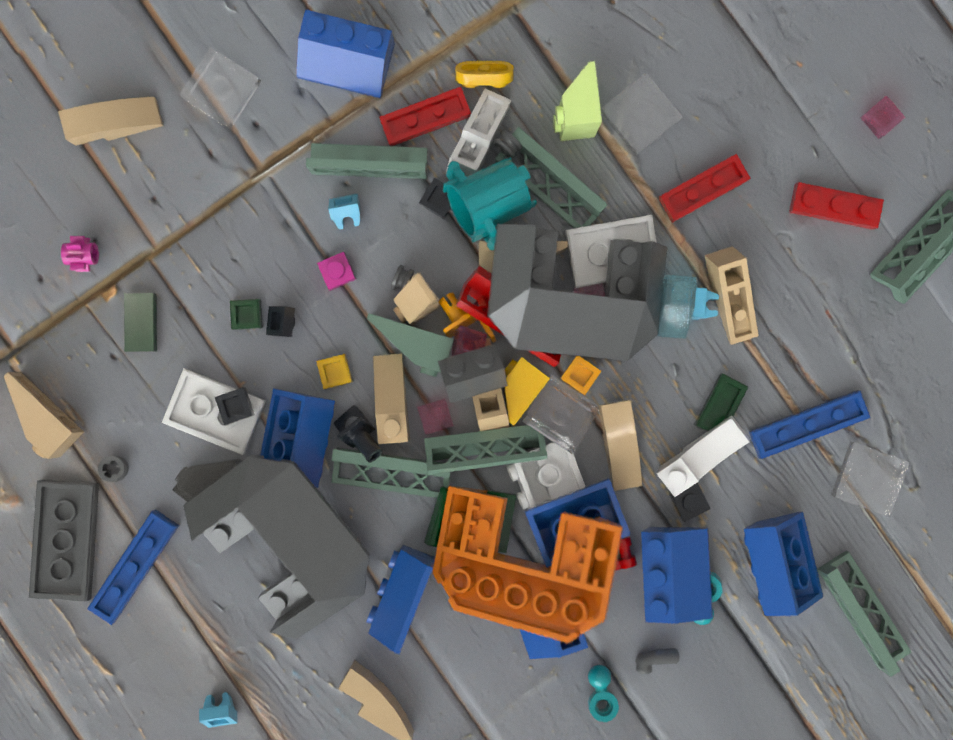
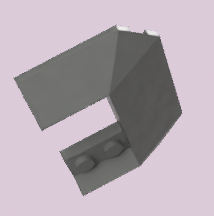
M497 224L487 316L494 325H497L513 349L628 361L658 335L667 256L666 246L654 241L640 243L613 239L610 241L605 297L553 291L558 231L537 229V225Z
M252 454L183 505L191 541L203 533L216 550L221 553L255 529L291 572L261 592L258 597L276 619L270 633L298 639L365 593L370 553L294 461L284 459L275 461L264 459V456Z

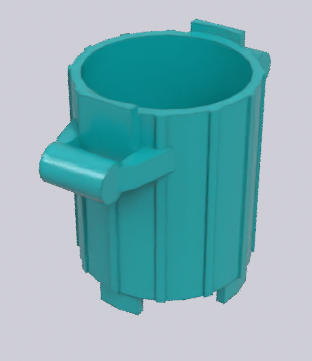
M511 157L505 158L467 177L460 169V164L452 161L449 163L446 173L450 181L444 183L443 192H447L451 210L465 234L472 238L471 241L473 243L483 238L487 243V248L494 251L495 227H497V224H503L528 212L537 204L536 199L531 201L528 186L525 182L531 176L524 165L517 168L511 162Z

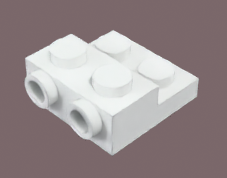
M567 437L546 444L547 459L506 465L512 482L518 481L521 492L516 494L523 510L526 508L531 509L585 488ZM535 447L527 450V452L540 451V448Z

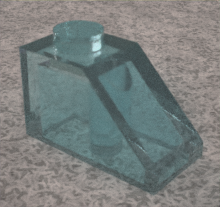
M666 275L664 277L657 337L686 339L695 308L697 277Z

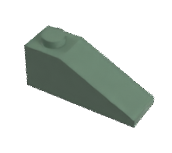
M368 313L367 320L415 365L420 366V373L437 377L438 372L441 373L438 361L450 357L454 339Z

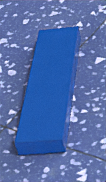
M856 390L748 432L758 458L763 459L871 417L861 391Z
M156 509L152 510L87 609L110 625L114 624L179 525Z

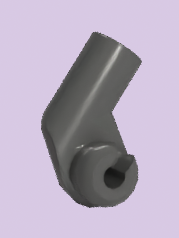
M675 648L641 653L635 660L637 663L636 670L640 674H650L652 672V665L677 664L680 658L679 652Z

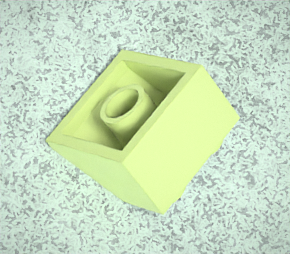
M595 61L588 62L562 95L560 105L555 107L556 115H553L554 132L560 133V141L593 138L596 136L601 125L602 117Z

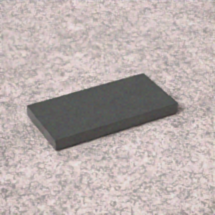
M54 480L37 481L29 598L86 602L91 600L99 483Z

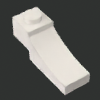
M484 89L449 159V163L456 161L460 164V169L466 177L481 170L492 142L511 104L510 99L488 89Z
M731 415L684 447L682 452L661 465L657 475L672 495L676 497L699 482V479L731 454L749 443L750 438Z

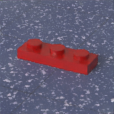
M460 86L380 116L379 119L389 145L395 146L470 117L471 111Z
M736 153L662 194L658 199L673 223L746 183L751 178Z
M798 182L794 185L789 213L875 230L879 228L884 199Z

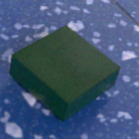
M261 299L230 300L231 330L263 328Z

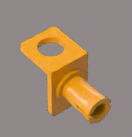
M453 292L446 295L452 306H449L444 297L438 301L452 322L443 329L449 338L478 320L455 306L458 299ZM479 321L493 343L497 341L489 326Z

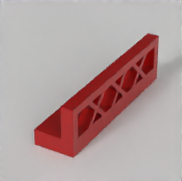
M479 265L464 282L455 306L504 336L497 325H494L487 316L492 273ZM468 295L476 299L479 306L468 301ZM529 351L553 367L557 366L560 362L561 354Z

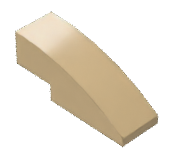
M155 97L111 100L58 111L65 139L75 146L102 138L110 141L163 126Z
M631 400L598 405L603 429L604 447L614 491L642 486L640 457Z
M354 660L338 689L362 703L358 713L360 717L398 740H412L413 727L398 700L371 671Z

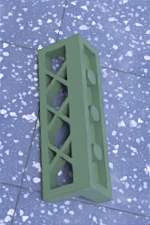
M518 127L512 135L522 145L520 152L524 156L525 168L527 171L540 169L545 173L546 184L534 185L528 179L525 181L528 190L573 229L590 226L608 204ZM500 152L496 156L495 161L499 162L506 156ZM527 158H528L533 164L528 165ZM549 178H551L555 183L550 184ZM562 188L566 191L567 203L556 204L550 197V189ZM540 189H546V195ZM571 197L574 198L577 202L571 203ZM572 207H584L592 215L581 226L572 218ZM561 208H568V214Z
M311 143V158H306V167L312 175L427 179L428 148Z
M949 189L870 273L872 279L891 288L894 299L902 304H905L953 252V212L947 214L942 212V209L950 201L953 202V191ZM941 223L942 228L937 233L923 236V230L928 225ZM921 244L922 249L918 254L904 257L903 252L907 247ZM901 265L902 271L894 280L883 275L888 268Z
M542 423L424 438L428 475L547 459ZM526 448H540V451L527 452L524 450ZM509 451L504 456L494 454L495 452ZM479 455L474 460L464 458L465 456ZM449 459L446 463L433 465L434 460Z
M338 447L333 449L332 461H334L331 483L438 498L439 491L430 490L424 483V479L430 475L444 477L443 487L448 488L451 472L428 475L426 460L381 454L375 461L368 463L359 450ZM433 461V465L443 464L441 462ZM341 462L354 464L360 471L351 479L339 477ZM371 467L383 468L388 477L380 483L372 482L366 471ZM400 471L411 472L417 481L411 486L405 487L401 486L394 476ZM363 475L366 481L357 480V478ZM391 479L395 485L384 483ZM420 483L424 489L414 487Z
M845 551L819 567L817 571L878 669L892 677L901 671L896 662L912 652L850 552ZM844 562L851 569L848 581L843 579L836 568ZM854 587L865 591L864 606H861L853 595ZM869 612L880 615L882 620L879 631L875 630L868 619ZM885 637L895 639L899 649L890 654L884 644Z

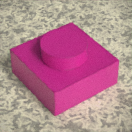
M345 252L317 263L329 291L356 280Z

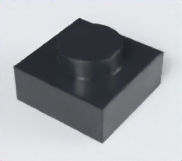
M434 178L419 204L445 219L451 210L447 192H443L444 183Z
M269 306L266 335L292 337L295 326V308Z
M245 387L215 397L224 425L255 415Z
M698 483L676 497L672 493L670 494L684 522L711 509Z

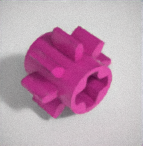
M70 236V243H63L61 247V259L64 265H70V270L90 272V265L98 263L99 250L96 243H90V238Z

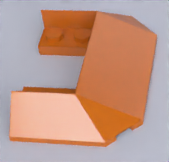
M448 486L432 574L438 584H442L450 598L448 601L454 611L566 643L573 641L606 620L623 526L602 517L593 519L567 512L561 513L552 567L546 568L544 564L498 553L508 498L487 494V490Z

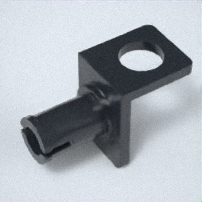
M353 405L334 422V426L340 432L337 436L339 440L352 448L356 446L368 463L375 461L383 453L382 448L369 435L375 428L357 406ZM350 417H358L345 428L346 421Z

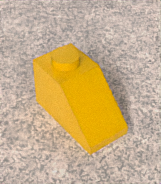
M522 357L518 362L512 359L504 369L507 386L504 387L509 423L513 426L550 379Z

